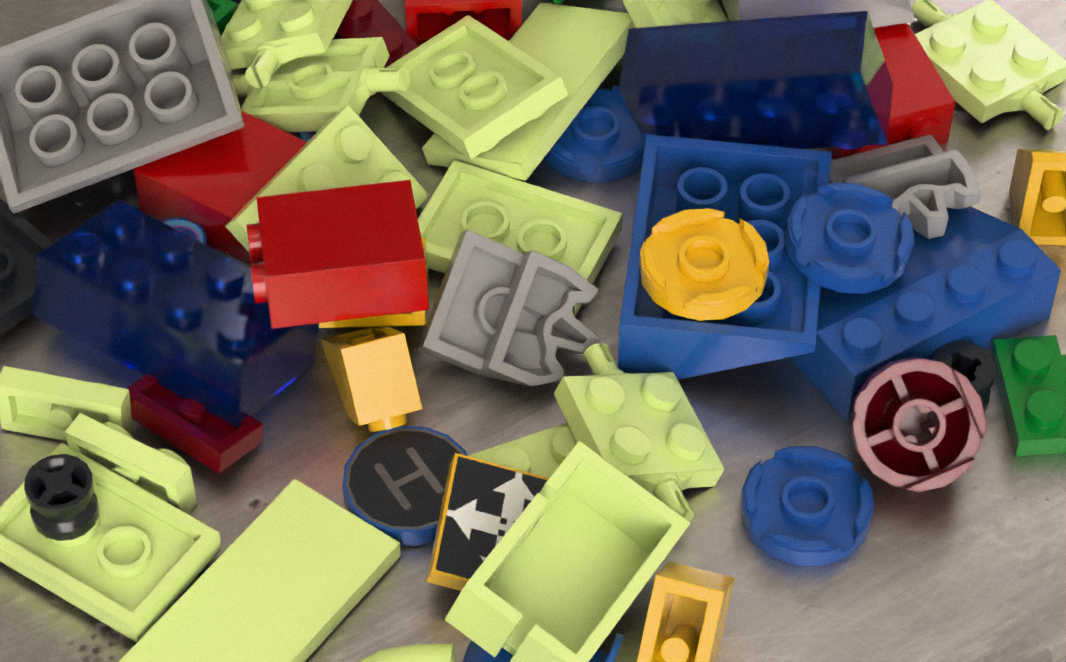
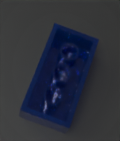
M868 11L630 28L628 30L619 90L644 141H646V134L796 149L832 147L858 149L867 145L887 144L893 82Z
M117 200L36 255L34 316L143 376L151 375L158 379L157 384L185 399L197 401L204 405L208 412L236 427H239L245 418L255 414L314 366L319 323L272 329L269 303L255 304L251 268L121 200Z

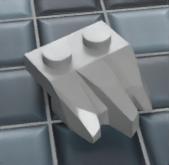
M931 134L831 160L829 184L858 183L881 191L893 200L892 207L901 216H903V212L906 213L912 222V228L928 239L944 236L949 219L946 208L962 209L980 202L981 192L974 170L958 149L944 152Z
M467 229L460 233L417 350L485 377L528 386L561 381L562 377H564V369L555 357L556 351L562 350L582 355L587 348L599 343L602 339L576 319L572 311L575 304L590 303L599 289L565 264L532 250L523 254Z

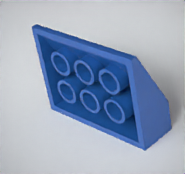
M646 134L619 324V370L629 374L674 372L677 379H684L815 352L820 286L797 270L786 253L784 232L787 219L795 201L804 194L805 198H807L809 195L817 193L819 186L829 184L832 152ZM710 208L725 212V219L733 220L739 224L741 218L756 229L766 242L769 269L762 295L747 310L725 319L698 321L674 315L652 300L641 282L639 268L640 249L644 239L646 242V239L652 235V228L662 218L683 210Z
M971 206L962 209L946 208L949 219L944 236L928 239L913 229L915 242L904 274L890 286L867 294L840 293L820 286L815 352L793 356L790 359L848 424L853 400L867 377L887 363L911 357L932 360L933 355L939 348L948 343L959 341L973 343L988 351L992 348L993 339L1013 338L1049 319L1061 269L1022 229Z

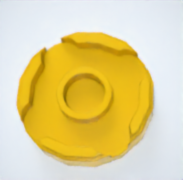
M710 208L680 211L662 218L652 228V235L646 239V242L644 239L639 259L642 286L656 304L674 315L698 321L728 318L747 310L762 295L769 269L766 242L751 224L741 218L739 224L733 220L725 219V212Z

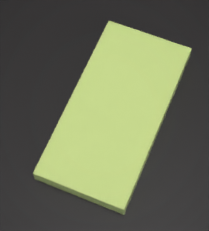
M540 2L509 42L559 74L563 79L568 96L548 108L541 117L528 121L501 139L494 148L482 152L472 159H469L434 133L422 147L427 163L449 168L453 160H457L510 178L527 180L638 37L639 33L629 13Z
M294 478L119 662H305L401 556L400 542Z

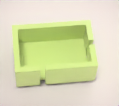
M578 441L547 480L540 493L536 494L465 584L444 620L493 657H496L500 650L504 648L513 655L509 662H589L688 528L690 522L582 442Z

